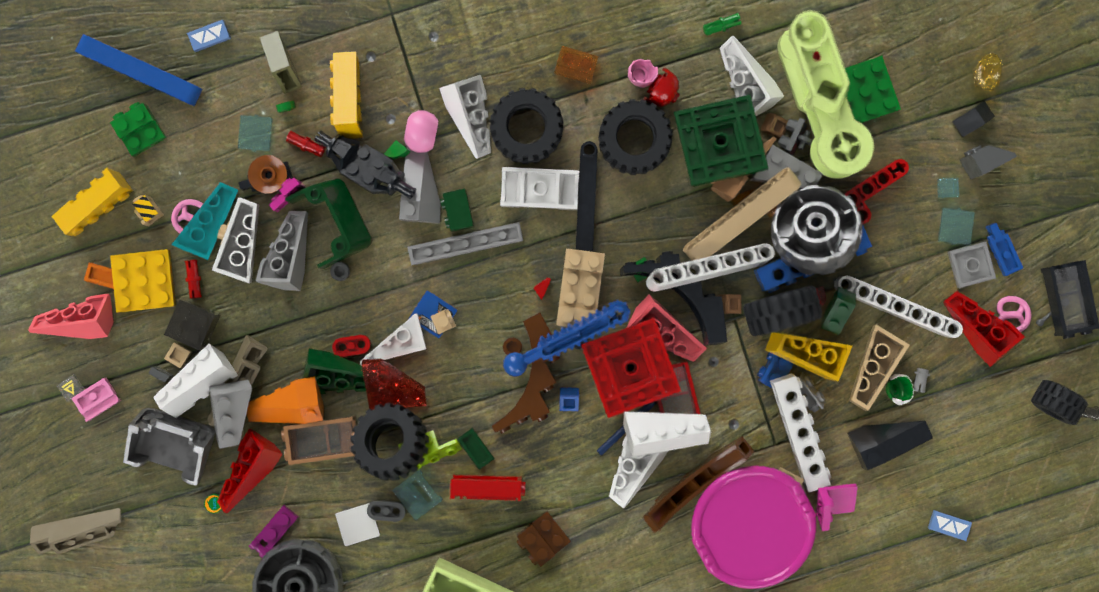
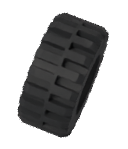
M519 88V91L514 92L513 90L508 92L509 95L499 99L500 102L494 106L493 114L490 117V132L496 148L503 156L510 158L516 163L529 164L534 162L535 164L542 159H547L552 152H555L562 139L563 117L559 106L557 107L552 97L549 98L545 92L541 91L540 93L534 88L530 90ZM519 110H535L544 120V133L538 141L532 144L517 142L509 132V121L513 114Z
M630 99L629 102L623 101L618 103V106L611 108L609 113L605 115L600 126L598 140L603 158L610 163L613 169L616 168L623 174L642 175L653 171L665 160L672 146L673 130L670 128L669 118L666 119L665 112L662 109H657V105L654 103H646L647 100L635 101V99ZM639 120L651 128L653 143L647 152L641 155H630L620 148L617 140L618 130L627 121Z
M812 285L744 304L743 307L750 334L753 336H760L808 323L821 318L823 314L816 288Z
M386 403L385 406L379 404L375 406L374 410L370 408L365 411L366 415L359 417L358 421L360 422L357 426L354 425L352 431L355 433L350 438V442L354 444L350 448L351 453L355 455V462L365 472L385 481L389 479L397 481L400 479L399 477H408L410 471L415 472L418 469V463L422 464L425 460L423 454L428 452V447L425 444L429 443V436L425 434L427 429L422 424L423 421L409 409L399 404ZM400 426L404 433L402 447L390 458H379L376 452V443L379 435L388 427Z

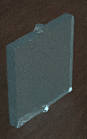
M240 115L238 149H247L253 152L256 150L270 151L273 118L259 117L258 115Z
M942 208L938 241L949 242L952 245H970L975 212L963 211L960 208Z

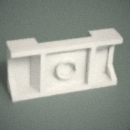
M502 167L500 206L577 210L579 171Z

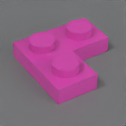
M296 178L287 179L279 190L282 194H276L271 199L272 203L269 206L273 211L279 212L288 204L285 200L286 197L306 188V186Z

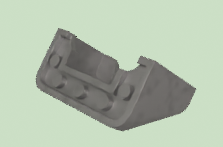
M145 408L129 424L123 463L133 467H140L147 461L155 462L183 471L182 480L187 484L197 486L201 480L214 440L215 429L180 416L174 418L158 409Z

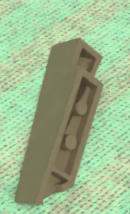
M246 335L232 364L238 376L234 379H227L225 384L249 380L250 385H252L260 370V366L257 363L268 348ZM212 410L207 419L209 426H214Z

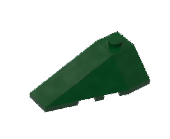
M309 348L302 377L315 376L320 394H326V391H337V393H344V390H355L356 392L380 391L384 374L328 351Z

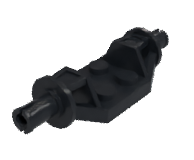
M323 131L318 132L320 137L318 135L315 136V141L327 148L326 156L332 159L341 175L370 193L388 194L391 196L398 191L409 199L413 197L411 194L416 193V188L403 181L405 174L399 171L393 160L362 141L345 138L341 134H337L332 138ZM383 182L388 184V187L381 185V183Z

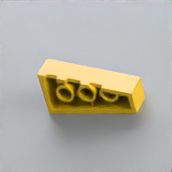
M106 168L102 171L103 177L99 179L94 178L90 182L91 187L89 189L81 190L76 194L75 201H68L51 216L65 235H79L84 231L83 228L85 226L95 223L99 220L101 214L110 212L117 202H122L130 196L129 193L133 189L120 172Z

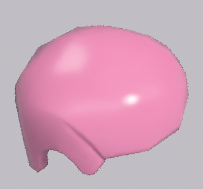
M635 60L628 68V78L637 87H648L658 77V67H654L651 60Z

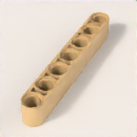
M789 167L781 170L684 246L683 252L691 261L712 256L794 193L801 186V181Z

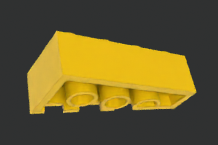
M333 53V60H330V70L333 72V78H330V87L333 89V95L330 96V104L333 107V113L330 114L331 125H334L337 133L345 138H363V131H361L358 123L362 122L360 105H357V103L361 102L360 88L357 87V85H360L357 53Z
M772 332L765 350L820 377L839 381L852 346Z

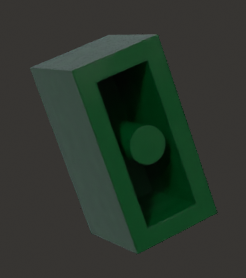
M466 189L442 193L443 198L440 199L442 210L446 209L447 217H444L446 228H450L451 232L474 228Z
M838 287L822 315L821 328L839 335L856 306V294Z

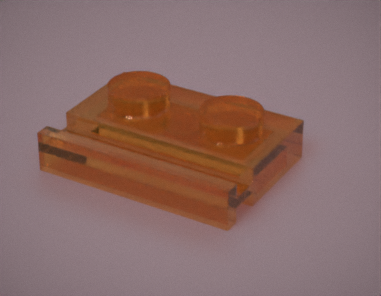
M562 46L554 74L591 84L599 56Z

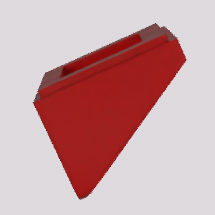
M548 277L533 288L541 300L551 281Z

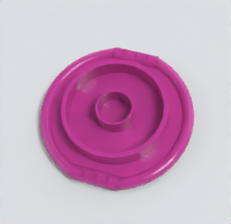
M766 466L740 467L718 477L701 495L692 517L691 541L707 571L719 580L734 587L744 589L766 588L789 578L806 561L816 537L817 515L800 482H797L788 474Z

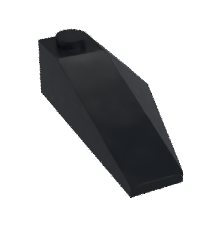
M925 420L864 425L847 433L861 467L865 470L880 466L933 439Z

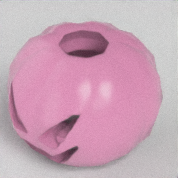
M418 110L408 117L404 141L410 150L417 153H426L433 149L438 127V119L434 114Z

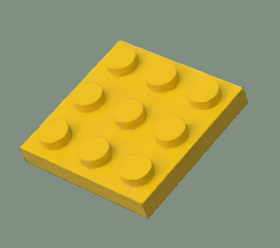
M169 249L110 256L116 313L176 306Z

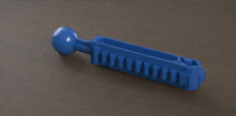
M619 300L613 303L610 302L609 307L602 306L601 311L596 309L595 314L588 313L587 318L582 316L581 321L575 320L574 325L568 323V328L561 327V331L555 330L554 335L548 333L547 338L540 336V342H538L536 348L524 354L518 352L508 354L503 361L505 372L514 377L521 376L526 371L528 364L540 358L553 361L554 355L559 357L560 352L567 353L568 348L573 350L574 345L580 346L582 341L587 343L588 338L594 339V335L598 334L601 336L602 331L608 332V328L612 327L614 329L616 324L622 325V323L628 321L630 314L627 303ZM618 310L619 312H622V314L619 315L618 313H615V311Z

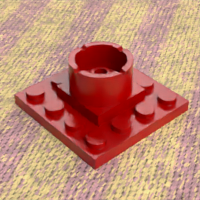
M655 318L581 344L607 418L681 392ZM628 364L633 365V369L631 371L627 370Z

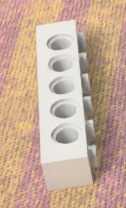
M791 373L770 380L800 476L804 479V488L808 492L818 490V488L830 486L829 479H831V474L828 467L825 468L823 462L826 460L822 449L819 450L817 444L820 442L817 432H814L812 428L814 421L812 415L808 414L806 409L808 406L805 395L802 396L800 391L802 388L800 378H796ZM793 391L794 398L787 400L786 395ZM795 410H800L799 417L792 418V413ZM801 428H806V433L803 436H798V431ZM807 446H811V452L804 454V449ZM813 464H817V470L810 472V467Z

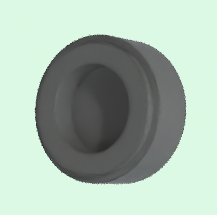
M336 262L332 265L330 274L333 279L344 281L350 276V268L344 262Z

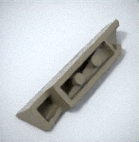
M116 508L32 526L30 545L39 555L51 549L58 555L111 537L115 533L117 524L121 523V509Z

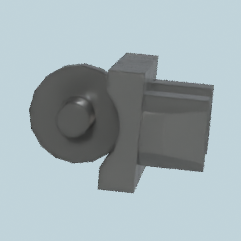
M802 118L799 121L789 119L786 124V130L793 132L791 138L782 135L778 142V145L792 156H794L797 147L803 150L805 145H811L812 140L809 138L811 132L806 130V120Z

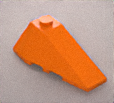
M316 377L296 379L284 388L279 387L275 389L274 393L267 396L263 395L250 401L246 413L248 421L294 424L323 421L324 404Z

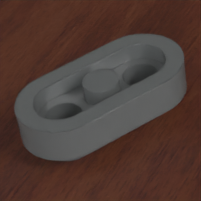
M374 500L368 505L367 514L373 520L398 522L404 518L406 508L403 503L398 501ZM375 506H379L381 508V511L379 513L375 512ZM398 508L400 510V513L395 514L393 512V509Z

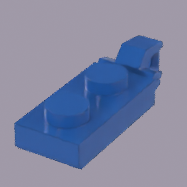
M997 223L986 226L990 235L987 237L989 246L1003 276H1008L1023 269L1008 233L1006 234L1004 230L1000 231Z

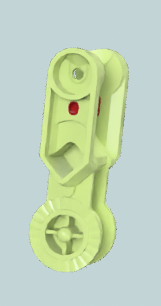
M813 11L803 12L796 17L789 30L785 31L780 37L777 45L778 54L797 108L807 114L814 134L810 147V158L814 167L828 178L842 179L862 170L870 162L874 150L873 139L868 129L853 118L846 98L849 81L827 20L820 13Z

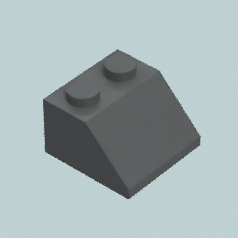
M979 145L964 152L965 157L959 160L969 178L973 179L988 173L1017 157L1014 152L990 145L983 148Z

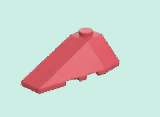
M109 294L90 296L83 303L76 304L73 302L66 309L60 311L54 309L34 317L28 331L37 334L85 339L108 337L114 323L111 296Z
M650 294L635 308L627 327L655 318L666 350L693 362L707 349L704 344Z

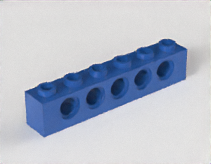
M863 225L861 242L858 250L855 252L857 256L867 253V248L872 247ZM781 259L753 270L761 290H768V293L778 290V285L785 283L787 286L797 282L796 278L802 275L804 278L812 276L800 273L799 271L797 273L793 272ZM776 269L782 273L780 280H776L773 276Z

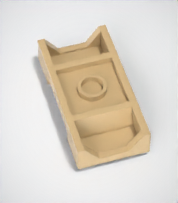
M566 249L556 326L568 327V323L574 325L575 320L581 321L582 316L587 318L588 313L595 314V310L598 308L604 253Z

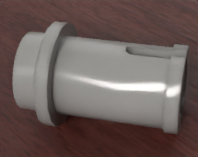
M917 368V371H914L916 374L914 391L925 393L927 378L930 376L928 374L929 370Z

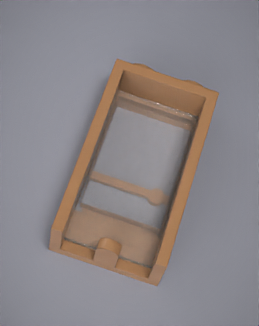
M355 416L284 426L281 436L283 442L286 443L284 458L288 461V465L355 456L351 453L350 448L354 446L350 442V438L355 433L352 431L354 425H356Z

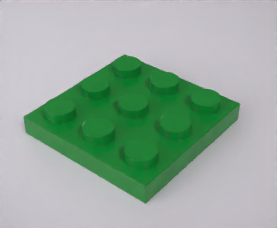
M883 56L844 68L849 81L846 98L855 121L864 123L901 110Z

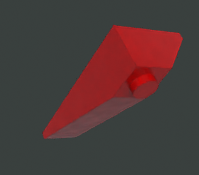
M958 291L943 301L953 319L961 323L963 327L962 332L976 353L990 367L1025 338L1011 322L999 319L994 316V312L984 310L978 306L977 302Z
M248 429L238 446L237 451L240 453L236 462L231 464L230 468L233 469L230 479L225 480L217 503L224 513H228L273 470L282 456L281 451L274 443L252 429Z

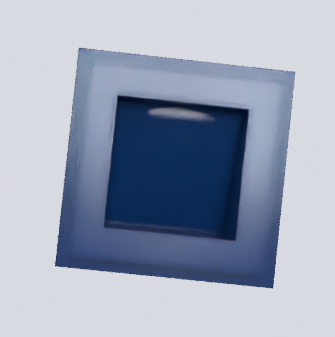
M560 388L559 411H579V388Z

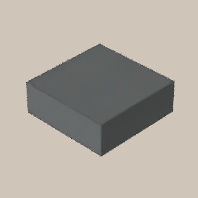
M158 366L151 367L149 371L150 375L162 382H170L174 377L173 374Z

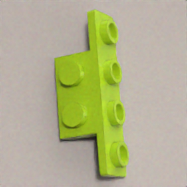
M434 430L425 433L429 436V443L425 444L428 447V452L423 454L425 460L422 464L418 463L417 467L420 469L426 464L438 462L443 457L455 455L458 451L462 450V447L457 439L439 445ZM403 443L398 444L399 450Z

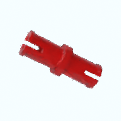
M290 131L286 137V142L301 148L304 152H311L320 158L325 152L326 147L312 141L310 137H303L293 131Z
M197 259L185 261L187 272L185 280L188 282L189 299L202 298L200 288L201 276H199Z

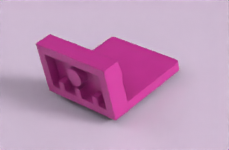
M857 484L818 488L816 515L821 531H828L830 529V522H833L832 514L855 511Z

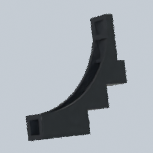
M673 251L662 252L656 258L657 263H655V260L644 261V264L627 262L625 266L620 268V276L641 275L649 277L656 269L680 264L679 254H673ZM672 273L673 278L679 279L676 273ZM653 277L654 280L661 282L657 277ZM701 281L671 288L684 299L693 311L702 332L704 346L720 345L727 342L722 296L716 297L715 294H706L703 298Z

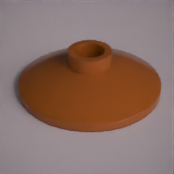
M263 155L251 163L248 170V179L252 187L257 191L265 194L274 193L282 188L281 185L286 181L287 169L279 158L272 155ZM267 172L272 173V177L269 179L266 178Z

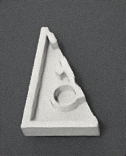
M418 313L412 315L410 319L360 361V364L366 365L427 349Z

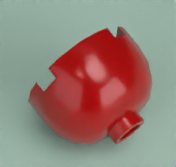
M667 68L662 69L665 73L663 75L658 74L656 80L648 88V98L644 96V100H647V103H654L657 105L656 107L667 106L670 102L674 104L680 96L678 93L679 80Z

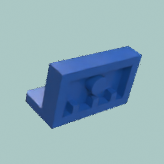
M769 352L766 357L768 362L765 367L762 366L757 374L759 376L757 381L772 388L770 380L788 375L793 363Z

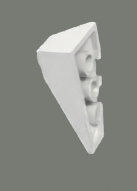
M731 36L720 47L725 69L730 74L731 88H734L736 97L751 95L756 116L772 108L784 97L771 76L735 36Z
M481 75L439 88L446 109L475 158L490 154V132L486 128L488 111H485L484 100H487V94Z

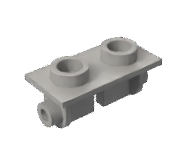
M802 372L799 376L802 383L800 391L802 395L807 394L808 409L813 412L820 409L819 406L823 409L826 403L824 395L814 388L812 379L808 375L805 376Z

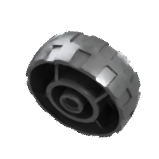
M806 186V188L796 190L782 204L779 203L771 224L772 242L776 252L781 256V260L790 268L793 267L799 270L800 273L812 275V273L829 274L835 272V269L847 265L858 250L862 238L861 216L857 211L855 203L848 196L843 195L840 190L829 186Z

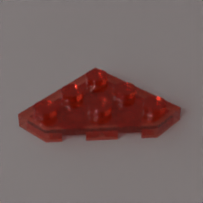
M382 358L362 360L361 365L369 409L374 410L376 405L382 404L385 406L386 403L399 404L405 408L427 406L424 385Z

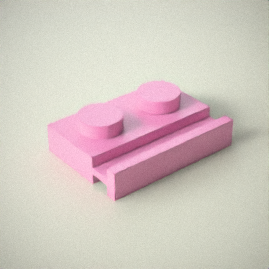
M107 377L71 398L81 415L83 414L86 422L121 401Z

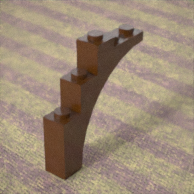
M540 312L523 321L532 349L537 347L538 342H540V336L547 338L548 333L552 335ZM554 355L553 361L540 358L532 362L530 378L524 394L505 417L492 425L495 433L500 431L502 434L510 430V425L515 422L518 425L528 420V415H530L533 421L537 420L538 422L548 418L547 414L550 413V410L540 391L543 390L545 393L554 388L553 384L556 381L546 361L549 360L552 363L560 359V356Z
M741 436L714 452L703 464L689 471L678 483L664 490L655 500L656 503L642 518L651 530L656 533L681 508L718 477L747 461L754 450L744 437Z

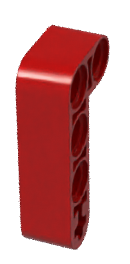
M898 159L889 163L843 193L845 196H852L857 211L864 213L862 224L869 222L871 219V211L864 201L906 175L909 170L906 160ZM897 166H900L901 169L893 174L890 172L897 168ZM880 174L886 179L884 184L878 180ZM863 185L869 187V194H865L862 191Z

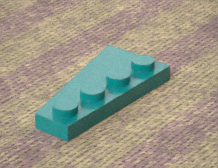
M220 182L171 245L208 260L216 243L220 227L226 220L238 189Z

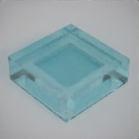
M958 178L937 179L938 198L959 197Z

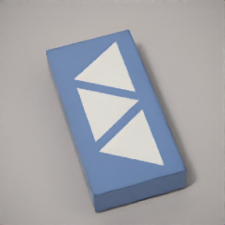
M224 20L187 33L195 52L231 39Z
M933 510L928 529L966 541L972 523Z

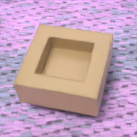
M174 342L164 359L179 368H183L192 351Z

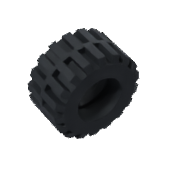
M1042 380L1031 399V402L1038 409L1070 425H1077L1088 406L1087 401L1082 396L1050 380Z

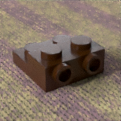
M548 511L517 534L518 540L516 541L522 550H528L530 553L528 557L534 565L539 564L540 567L571 542Z

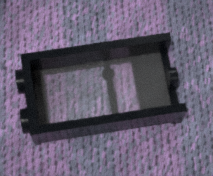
M1086 260L1041 268L1055 329L1054 336H1063V339L1075 337V333L1087 335L1093 333L1092 330L1098 329L1099 321Z

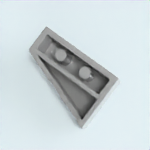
M772 145L765 154L769 167L768 170L754 173L750 181L766 183L781 170L789 167L801 181V186L797 189L801 190L806 188V186L817 185L823 174Z

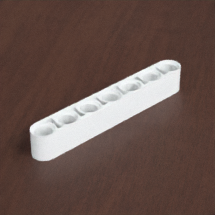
M760 244L656 269L647 278L646 285L651 291H661L763 266L774 257L775 250L770 244ZM761 252L765 253L766 258L761 255ZM743 256H746L749 262L745 261ZM725 260L730 261L732 266H728ZM708 264L713 266L714 271L708 268ZM690 268L696 271V275L690 272ZM672 273H676L679 279L673 278ZM653 277L660 279L661 284L656 283Z
M842 276L835 280L834 287L836 290L838 287H841L842 280H847L849 286L846 290L855 293L856 300L947 338H956L962 334L963 327L961 323L851 276ZM861 287H864L866 289V295L864 297H861L859 295V289ZM879 294L884 297V302L881 305L876 300ZM896 302H899L902 306L899 312L894 308ZM915 309L919 312L917 319H914L912 316V312ZM932 317H935L937 320V324L934 327L930 324ZM950 324L954 326V332L952 334L948 332V327Z

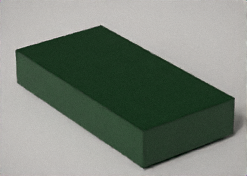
M473 427L457 438L479 470L495 459Z

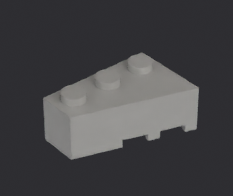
M249 380L209 387L215 435L219 448L235 446L240 443L252 391Z

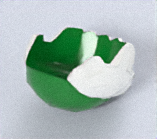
M894 374L886 384L885 391L887 396L897 405L906 404L914 397V388H912L913 384L909 376Z

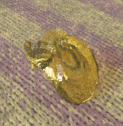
M993 53L987 54L978 62L973 70L975 87L980 85L985 91H993L999 85L1002 65L998 55Z

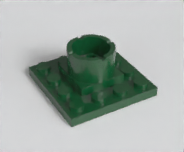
M751 95L674 112L691 187L768 170L769 167Z

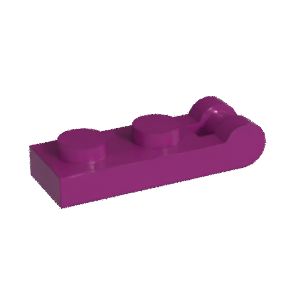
M283 505L248 547L252 550L255 549L259 556L263 558L299 516L286 505ZM262 539L268 543L266 547L260 544Z

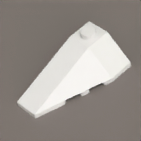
M627 436L623 440V450L621 456H619L618 470L614 475L609 497L622 508L628 505L668 452L664 451L632 457Z

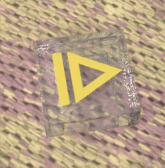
M72 375L57 385L67 402L85 390L76 375Z

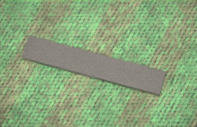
M517 222L408 246L411 265L413 266L522 242L523 236L520 223Z

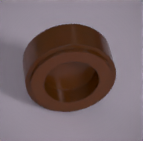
M508 338L503 344V351L506 355L513 352L520 353L522 350V344L517 338Z

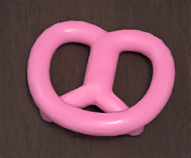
M187 199L176 205L172 212L171 222L179 234L183 229L178 223L183 219L190 221L194 216L187 212V206L194 205L200 208L203 205L202 202ZM182 209V214L178 216L179 211Z
M1007 296L998 301L997 312L999 319L1003 321L1005 319H1018L1021 325L1016 328L1020 332L1029 326L1031 309L1025 300L1015 296ZM1007 302L1020 304L1018 311L1006 312L1003 311V305ZM1023 311H1025V319L1022 316Z

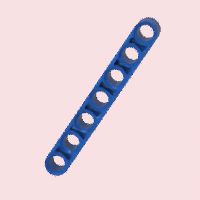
M82 34L75 49V52L194 107L203 90L194 84Z

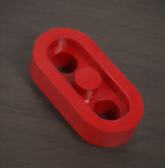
M366 335L338 338L332 344L333 353L340 357L364 354L371 348V341ZM361 340L365 342L363 348H360L358 345ZM341 344L346 345V349L344 351L340 350Z

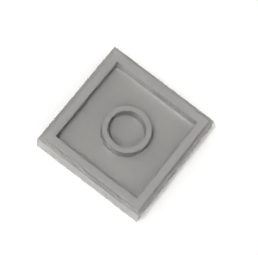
M987 242L948 251L957 288L996 279Z

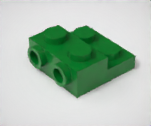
M140 102L132 104L129 107L130 110L126 113L119 112L113 116L114 120L110 122L117 136L123 141L132 157L137 156L167 138L148 105L140 104Z

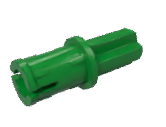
M736 13L725 18L719 17V20L704 24L703 32L705 35H710L719 31L725 32L728 28L741 25V20H738L741 19L740 15Z

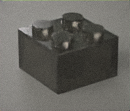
M179 299L164 335L197 350H202L209 343L221 315L188 300Z

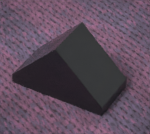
M984 100L952 121L961 137H964L986 124L995 115Z

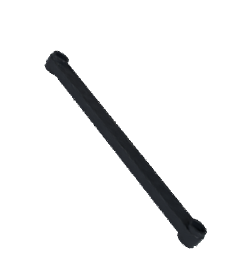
M591 141L583 143L580 149L576 250L593 252L598 154L596 144ZM592 146L594 153L587 155L584 152V148ZM574 345V348L579 349V350L582 349L581 346L579 347V346Z

